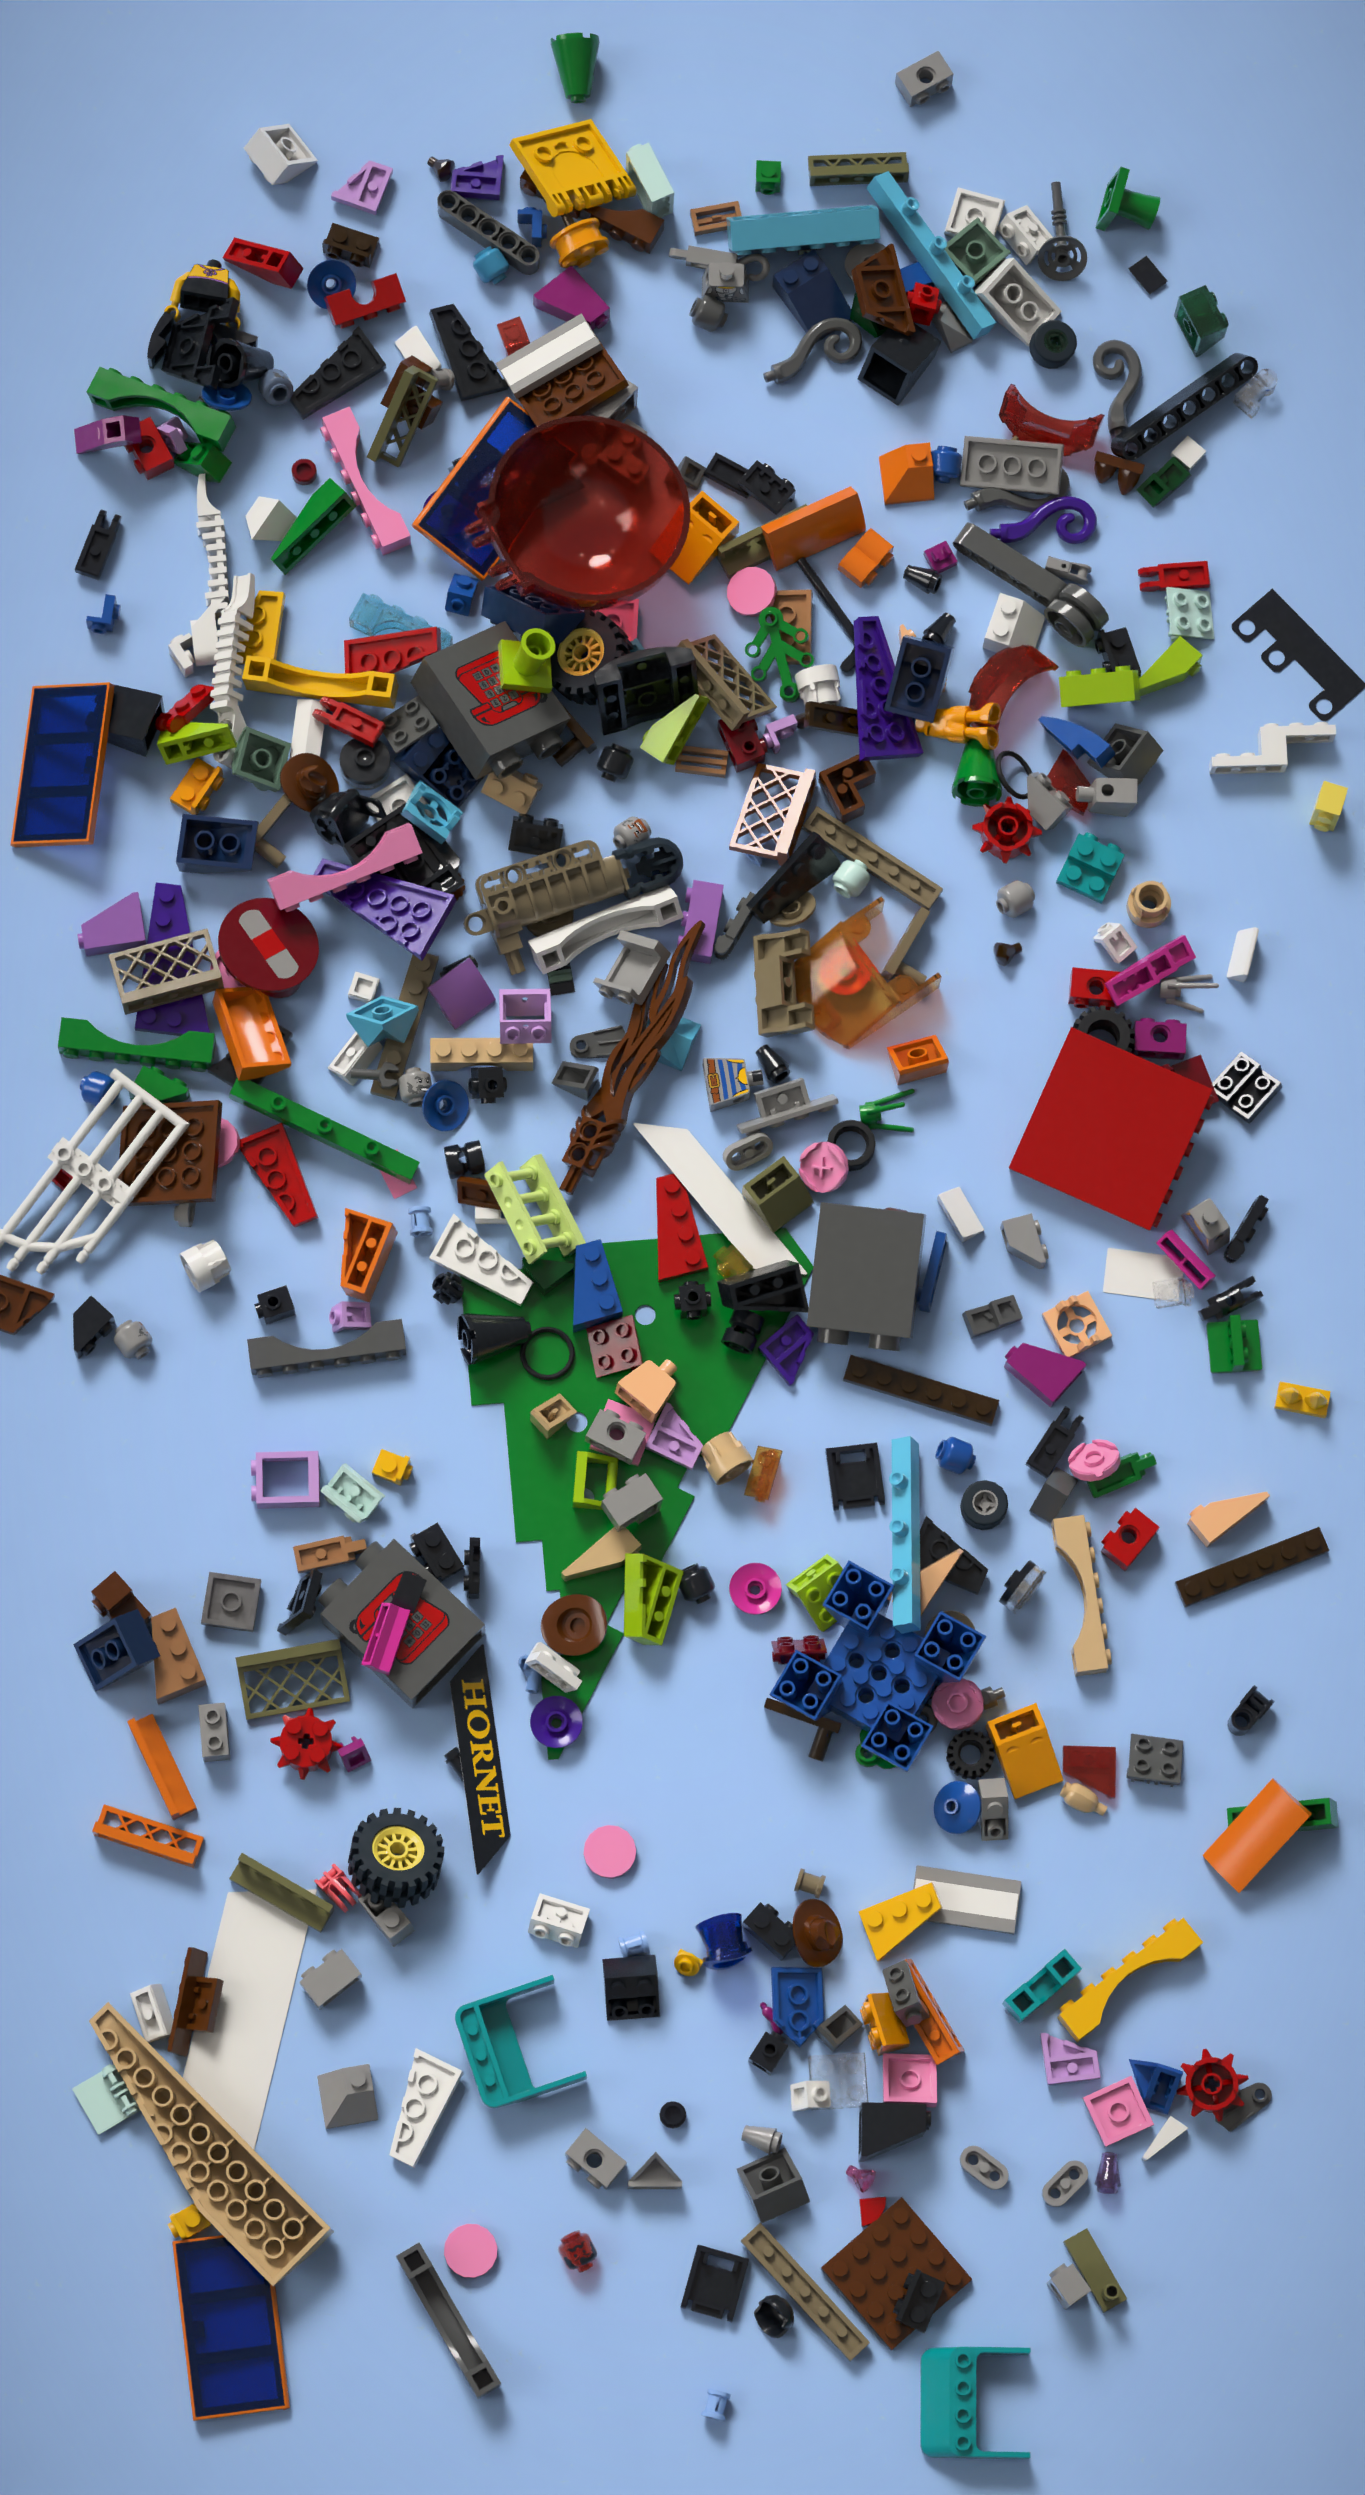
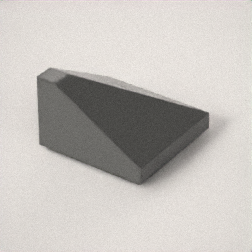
M685 456L672 474L670 481L693 490H698L706 468Z

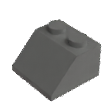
M1115 723L1103 740L1111 745L1116 755L1102 768L1091 758L1087 763L1108 778L1138 779L1139 785L1164 750L1148 731Z
M786 2148L780 2149L777 2154L771 2153L736 2169L761 2223L810 2202L802 2177Z

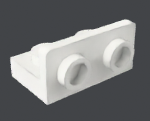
M1027 205L1006 214L997 227L998 232L1025 265L1030 264L1035 256L1038 255L1041 246L1047 240L1053 238Z
M542 1642L536 1643L525 1661V1664L565 1693L577 1690L582 1683V1680L577 1677L580 1670Z
M539 1893L530 1920L528 1933L541 1939L546 1938L559 1942L564 1946L578 1948L590 1909Z

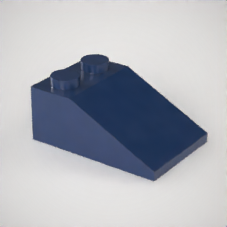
M814 249L773 275V289L806 333L815 324L828 318H843L852 321L850 319L851 308L828 267ZM834 331L825 333L816 341V343L825 338L826 336L830 335Z
M909 635L903 636L884 710L933 723L955 647Z
M183 814L176 857L179 871L200 874L252 871L259 822Z
M138 1609L113 1618L73 1644L95 1692L160 1657L157 1645L153 1641L145 1620Z

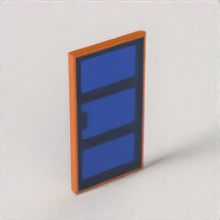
M506 397L412 523V527L483 581L534 511L494 529L479 508L551 448L556 447L568 464H570L578 451L554 432L543 438L526 410L511 398Z
M110 682L32 687L10 844L12 847L92 845L94 843L115 687Z
M223 2235L172 2241L193 2421L290 2408L276 2287H273Z

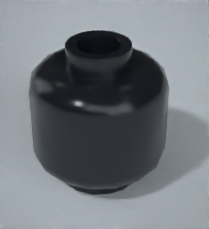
M614 743L611 746L604 747L597 762L598 770L603 772L601 777L615 782L617 778L625 779L634 761L630 755L631 751Z
M696 1563L684 1568L679 1585L686 1601L695 1600L697 1604L710 1599L709 1593L715 1589V1583L707 1567L699 1566Z

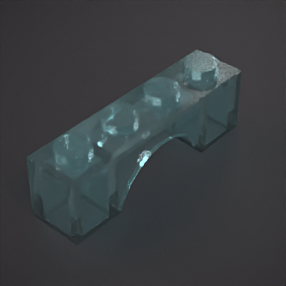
M363 593L349 617L350 627L368 636H374L386 629L410 631L432 627L428 625L425 619L419 616L412 617L397 605L390 606L383 603L384 601L374 594L369 596ZM438 627L441 631V650L453 645V636H451L450 632L442 627Z

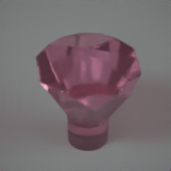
M850 2165L846 2170V2174L853 2178L861 2193L866 2192L873 2185L876 2177L875 2170L857 2169L853 2165Z

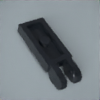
M102 509L99 511L95 524L91 526L75 566L76 573L96 580L100 579L121 522V516L115 515L109 530L102 528L107 517V511Z
M1259 1195L1254 1200L1223 1254V1258L1227 1262L1234 1263L1241 1257L1245 1251L1244 1241L1249 1243L1256 1232L1253 1228L1257 1220L1261 1222L1269 1209L1265 1206L1269 1199L1263 1195Z
M1066 1406L1056 1421L1053 1420L1025 1464L1046 1479L1075 1437L1074 1433L1084 1417L1079 1415L1074 1419L1069 1430L1063 1427L1061 1424L1068 1417L1070 1411Z

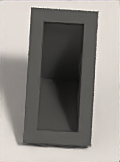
M562 1061L552 1084L587 1101L598 1081L599 1069L595 1066Z
M1056 1467L1043 1485L1029 1511L1051 1524L1077 1484L1078 1479Z
M844 2005L816 2028L815 2033L834 2052L863 2023Z

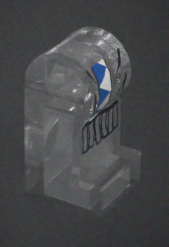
M1262 369L1235 395L1233 403L1252 419L1258 413L1261 405L1259 402L1263 397L1269 396L1275 391L1278 380L1277 374L1271 369Z

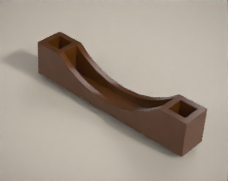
M524 169L520 176V188L527 195L537 196L546 203ZM573 206V211L570 212L572 218L575 219L597 218L600 222L598 229L608 232L615 240H623L629 243L632 248L639 252L645 251L650 254L664 231V219L644 209L616 211L595 206L578 211Z

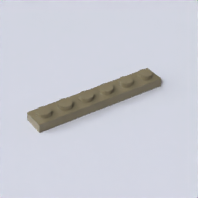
M817 806L802 827L809 834L813 831L818 833L829 847L850 861L860 860L868 867L867 872L927 910L931 909L943 891L942 887Z
M427 953L423 961L412 955L399 1001L417 1005L419 1011L404 1043L386 1039L377 1070L383 1066L384 1062H390L399 1068V1073H387L385 1075L386 1079L398 1081L404 1074L429 993L427 987L432 983L439 956ZM374 1080L370 1093L395 1101L399 1085L389 1090L382 1089L381 1084Z
M761 2223L740 2241L849 2361L856 2357L870 2343Z

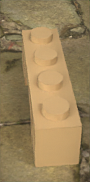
M430 1038L431 1071H457L464 1067L477 1065L503 1067L507 1071H533V1043L500 1044V1038Z

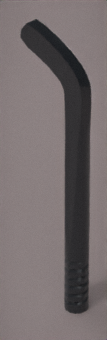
M802 557L796 563L854 644V625L816 572H814L806 558ZM855 644L852 652L840 666L842 671L849 672L855 666Z

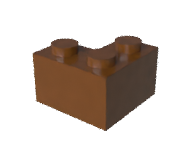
M413 355L401 361L380 404L387 408L389 407L404 370L414 365L430 374L433 368ZM420 377L416 381L418 392L422 393L425 392L423 387L426 380ZM433 395L418 425V428L421 430L434 422L443 404L441 400ZM416 399L408 400L406 406L409 415L417 413L419 407Z
M858 754L819 773L818 783L840 822L845 824L864 814L865 804L857 790L875 783L876 771L870 761H860Z
M116 1571L91 1591L93 1607L103 1618L107 1615L112 1620L115 1617L138 1609L146 1624L151 1621V1613L134 1596L132 1589Z

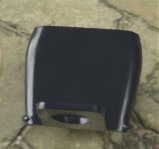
M356 789L332 793L329 798L319 803L310 812V818L312 823H314L317 833L329 844L333 845L335 843L342 847L359 834L365 823L368 822L369 816L381 819L387 816L382 803L378 799L362 796ZM368 803L374 804L379 812L373 811L368 806Z

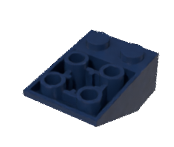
M437 727L398 753L393 760L411 779L417 783L421 780L457 808H460L485 777L483 776L475 780L440 727Z

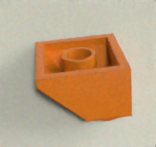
M930 442L904 445L879 456L885 505L934 500L933 462Z

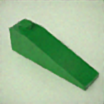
M329 478L312 494L271 557V560L286 575L357 505L339 485Z
M1331 1798L1299 1801L1312 1815L1297 1831L1339 1828L1336 1801ZM1247 1806L1227 1808L1228 1826Z

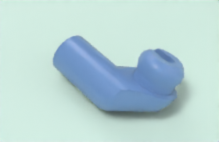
M523 1655L519 1658L518 1664L528 1677L525 1691L538 1694L542 1675L525 1664L529 1655Z

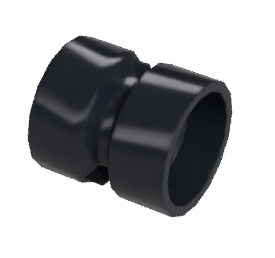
M479 1140L467 1142L464 1144V1147H460L458 1144L444 1147L450 1179L465 1176L466 1172H469L471 1175L486 1172ZM465 1156L466 1163H459V1158Z
M733 1310L729 1320L731 1327L726 1328L721 1343L739 1353L752 1354L757 1342L755 1335L760 1334L765 1319L749 1310Z

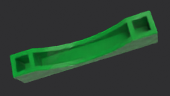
M99 367L86 391L93 404L112 411L137 406L154 407L168 411L186 422L195 432L200 443L214 445L221 452H224L236 428L231 414L225 410L218 409L217 411L210 408L204 402L190 401L180 393L175 392L172 394L166 392L164 388L156 384L152 386L147 385L141 379L135 376L130 378L123 376L118 370L113 368L107 370Z
M61 1017L58 1050L59 1054H63L64 1057L77 1059L78 1056H86L93 1061H104L105 1058L114 1059V1062L119 1064H129L130 1061L140 1062V1065L147 1067L162 1064L169 1069L190 1067L192 1071L205 1072L206 1069L213 1065L216 1038L215 1033L188 1031L180 1037L165 1043L134 1045L106 1036L88 1020Z

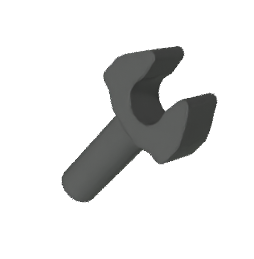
M384 1062L383 1066L378 1070L351 1068V1078L377 1080L381 1084L382 1089L388 1090L398 1085L397 1080L385 1078L387 1073H399V1068L390 1062Z

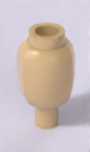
M1066 1782L1060 1792V1796L1064 1798L1067 1805L1081 1812L1090 1813L1094 1811L1103 1816L1107 1810V1806L1098 1801V1797L1093 1791L1079 1783L1071 1784Z

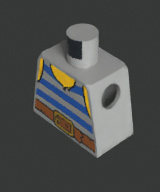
M703 1058L702 1066L710 1112L749 1100L750 1086L763 1085L762 1070L747 1071L745 1059Z
M1210 1198L1181 1215L1207 1255L1212 1254L1230 1242V1226Z

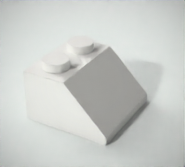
M290 124L259 128L244 147L250 160L258 166L264 178L272 185L288 183L318 161Z
M1000 593L982 648L1030 663L1046 617L1024 600Z

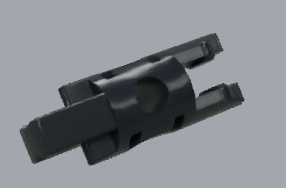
M1254 1276L1207 1300L1209 1306L1198 1311L1201 1320H1206L1214 1315L1219 1320L1231 1312L1263 1297L1261 1291H1256L1244 1299L1240 1291L1256 1282ZM1227 1297L1232 1299L1231 1306L1226 1302Z

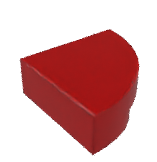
M886 2197L859 2199L861 2227L870 2225L881 2216L886 2205Z

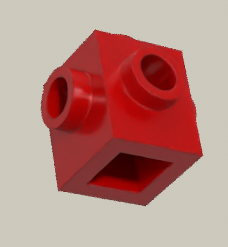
M916 282L913 290L907 292L906 295L913 322L930 326L934 314H938L942 300L938 299V288Z

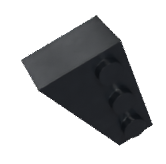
M784 1260L717 1281L722 1306L734 1310L808 1313L809 1307L799 1263Z

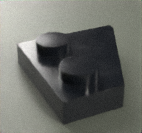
M470 1537L469 1550H464V1565H469V1575H464V1591H469V1599H479L480 1538Z

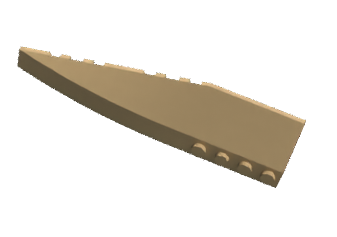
M107 2002L89 2022L190 2194L194 2204L204 2217L274 2287L316 2251L334 2231Z

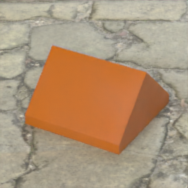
M936 1035L887 1047L897 1085L947 1072L949 1060Z

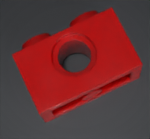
M151 417L140 421L142 443L126 445L124 447L128 453L133 452L136 458L133 462L138 473H144L147 480H150L174 468V461ZM146 446L153 448V450L149 453H143L141 451V449Z
M1072 967L1068 1004H1074V1007L1077 1008L1100 1007L1101 1005L1106 1006V1010H1110L1111 1007L1119 1009V1006H1115L1105 983L1120 972ZM1097 986L1102 990V993L1098 995L1092 994L1089 988Z
M1134 1508L1131 1513L1126 1511L1117 1522L1121 1526L1115 1533L1110 1530L1101 1541L1104 1544L1101 1553L1124 1571L1128 1569L1160 1528L1137 1508ZM1129 1532L1133 1534L1135 1542L1126 1543L1122 1540L1121 1535Z

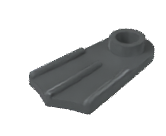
M620 1025L575 1036L570 1042V1052L576 1058H609L613 1049L626 1033ZM582 1042L586 1045L585 1049L580 1050L576 1047V1045Z
M1255 2083L1239 2090L1238 2096L1244 2102L1243 2107L1231 2105L1223 2111L1222 2121L1218 2122L1216 2117L1215 2121L1229 2132L1240 2126L1270 2102L1272 2093L1266 2084ZM1262 2090L1264 2098L1257 2099L1255 2091Z

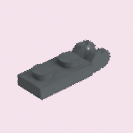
M750 892L747 898L743 897L736 908V911H738L734 920L730 918L724 928L726 934L717 938L714 945L716 958L724 960L729 957L728 954L732 952L750 922L753 914L746 904L755 896L754 893Z

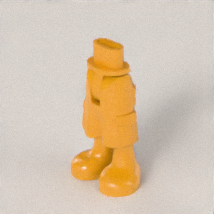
M993 702L984 705L977 711H972L969 706L958 705L937 709L933 723L916 719L915 728L917 732L924 733L925 736L947 739L953 743L966 744L970 739H975L985 749L994 750L999 742L998 731L993 727H970V724L972 722L995 725L1000 721L1001 709L998 703Z

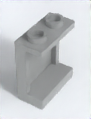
M621 930L617 937V940L624 946L606 979L595 978L593 983L599 988L598 992L608 999L616 997L629 1005L631 1002L642 1005L671 953L658 940Z

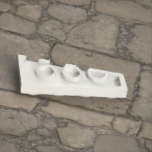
M454 1213L429 1257L430 1261L519 1306H522L533 1285V1282L512 1263L505 1260L497 1253V1250L483 1241L475 1231L468 1228Z

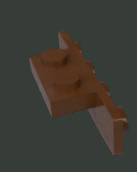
M188 1947L185 1957L184 1970L179 1985V1994L167 2049L170 2053L184 2057L188 2055L192 2031L214 2032L224 1982L218 1978L203 1977L208 1953L194 1947Z

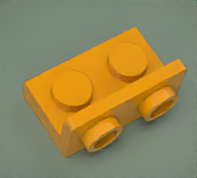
M196 758L170 797V802L192 815H198L200 810L202 812L205 811L211 800L209 798L214 790L218 791L224 782L222 768L219 766L214 768L201 759Z

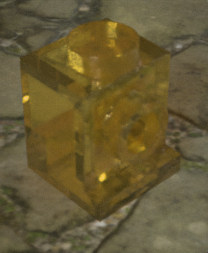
M733 1244L728 1248L723 1246L713 1255L717 1260L716 1264L718 1266L716 1268L725 1279L753 1270V1266Z

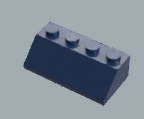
M526 584L485 586L481 615L490 619V623L495 625L505 621L512 632L519 633L521 638L527 630L538 628L548 632L555 643H562L585 618V612Z

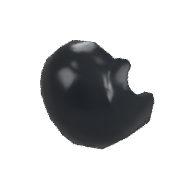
M769 2295L758 2303L759 2306L754 2311V2316L760 2328L772 2338H780L791 2329L794 2322V2312L786 2299L778 2295Z

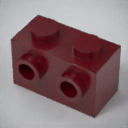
M722 719L718 720L717 729L736 773L754 767L758 763L765 762V753L768 750L763 738L759 739L756 734L758 727L755 719L742 723L739 729L734 731Z

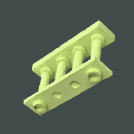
M542 1154L534 1155L519 1167L520 1170L508 1172L502 1161L498 1162L484 1174L528 1264L534 1263L549 1248L559 1247L563 1256L567 1257L576 1252L577 1245L586 1243ZM525 1179L531 1192L519 1194L513 1182ZM537 1202L543 1215L530 1217L524 1204ZM548 1224L554 1237L541 1239L535 1226Z

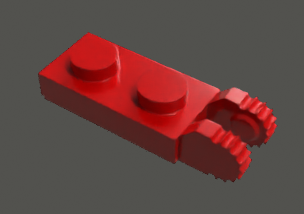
M1208 561L1158 564V566L1138 569V576L1140 577L1158 575V581L1141 583L1139 585L1141 592L1166 591V587L1182 589L1210 587Z
M202 684L192 687L183 699L174 704L173 708L167 713L162 712L155 721L157 730H168L171 733L178 732V730L192 721L214 701V698L210 697L211 690H214V687Z
M325 696L320 700V704L334 712L333 715L319 709H315L312 713L313 717L321 723L329 724L330 727L371 747L375 746L385 729L384 722L343 702L339 703Z

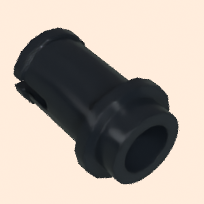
M455 1747L444 1755L447 1759L445 1762L446 1764L450 1763L463 1782L460 1752L458 1747Z

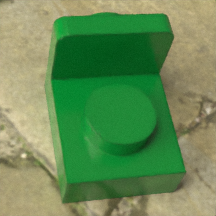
M757 160L755 192H761L765 195L780 193L781 161Z

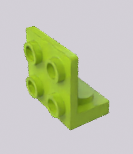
M828 1554L785 1584L789 1591L801 1600L816 1626L822 1632L837 1622L823 1607V1603L843 1571L839 1562Z

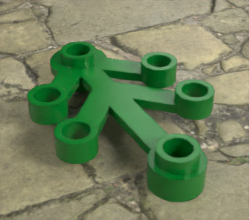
M767 607L759 615L758 620L761 627L754 640L745 646V653L750 658H757L761 654L760 647L769 634L772 643L759 666L752 669L751 677L757 682L765 681L767 671L776 657L783 684L780 687V696L786 702L793 703L800 698V693L798 692L797 684L792 681L786 655L799 661L804 668L813 667L815 657L811 653H803L782 641L780 631L792 636L798 644L807 643L809 634L805 629H797L785 622L784 616L778 608ZM769 615L775 616L773 623H767ZM800 632L805 633V638L802 641L797 639V634ZM751 646L757 647V652L755 654L749 653V648ZM806 656H810L812 659L808 665L803 663V659ZM762 670L763 676L759 679L756 678V671ZM788 687H792L794 690L790 696L785 694V690Z

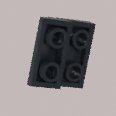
M1240 1052L1212 1083L1218 1099L1249 1124L1282 1088L1280 1081L1263 1071L1259 1063L1243 1052Z

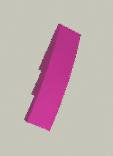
M1181 935L1107 981L1105 986L1115 1006H1119L1158 984L1161 979L1174 973L1179 967L1195 959L1196 956L1186 936Z

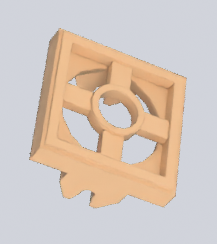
M1088 1291L1078 1296L1072 1295L1068 1300H1062L1054 1308L1042 1313V1317L1062 1354L1065 1356L1073 1357L1112 1337L1109 1328ZM1072 1307H1083L1090 1311L1091 1314L1084 1318L1076 1316ZM1064 1311L1068 1322L1066 1327L1058 1330V1319ZM1074 1319L1081 1320L1084 1324L1083 1331L1079 1333L1071 1331L1069 1327L1070 1322ZM1096 1321V1332L1088 1339L1085 1333L1087 1325ZM1069 1334L1079 1338L1080 1343H1070L1063 1337Z

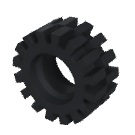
M971 1729L967 1732L966 1730L961 1731L960 1734H956L947 1748L946 1759L949 1763V1768L954 1770L955 1775H960L963 1779L971 1778L972 1780L976 1779V1777H982L989 1771L995 1757L993 1743L991 1744L990 1738L988 1736L985 1737L980 1731L974 1732L975 1730ZM974 1745L979 1749L981 1757L977 1763L967 1764L961 1759L960 1752L964 1746Z

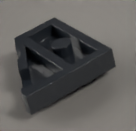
M313 1569L300 1579L294 1596L287 1607V1610L292 1613L289 1619L279 1624L278 1632L286 1636L305 1620H310L316 1611V1597L322 1589L320 1582L323 1573Z

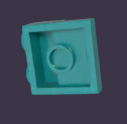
M1079 833L1056 883L1102 904L1125 854L1121 853V848L1115 844L1108 843L1105 846L1099 843L1098 837L1091 833H1085L1084 835Z

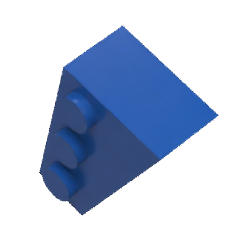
M601 1239L576 1246L573 1333L623 1317V1310Z

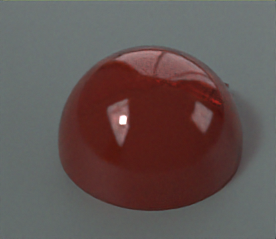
M589 415L569 416L536 426L509 447L494 471L488 499L476 504L474 513L478 520L468 524L464 530L467 535L482 530L485 531V534L476 537L471 542L473 547L479 548L489 543L493 545L501 563L487 571L489 576L492 578L507 572L509 576L500 579L495 584L498 591L515 585L521 597L534 593L550 603L570 609L603 610L624 605L637 599L656 586L671 570L680 555L689 531L690 502L688 491L679 469L666 451L642 431L617 420Z

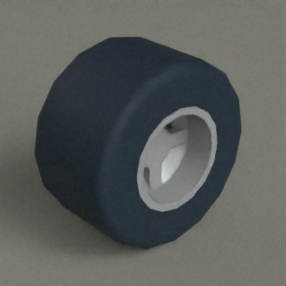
M988 1480L977 1481L971 1484L963 1494L960 1504L961 1515L966 1523L973 1528L980 1530L992 1529L1005 1518L1008 1508L1007 1495L1003 1488L995 1482Z

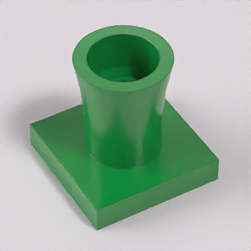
M1120 167L1107 184L1095 228L1105 231L1116 215L1149 230L1155 220L1160 197L1125 189L1130 169Z

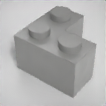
M646 1473L640 1477L638 1474L632 1476L625 1482L626 1486L619 1490L613 1488L603 1495L604 1500H602L601 1507L617 1532L635 1521L640 1524L661 1509L663 1498Z

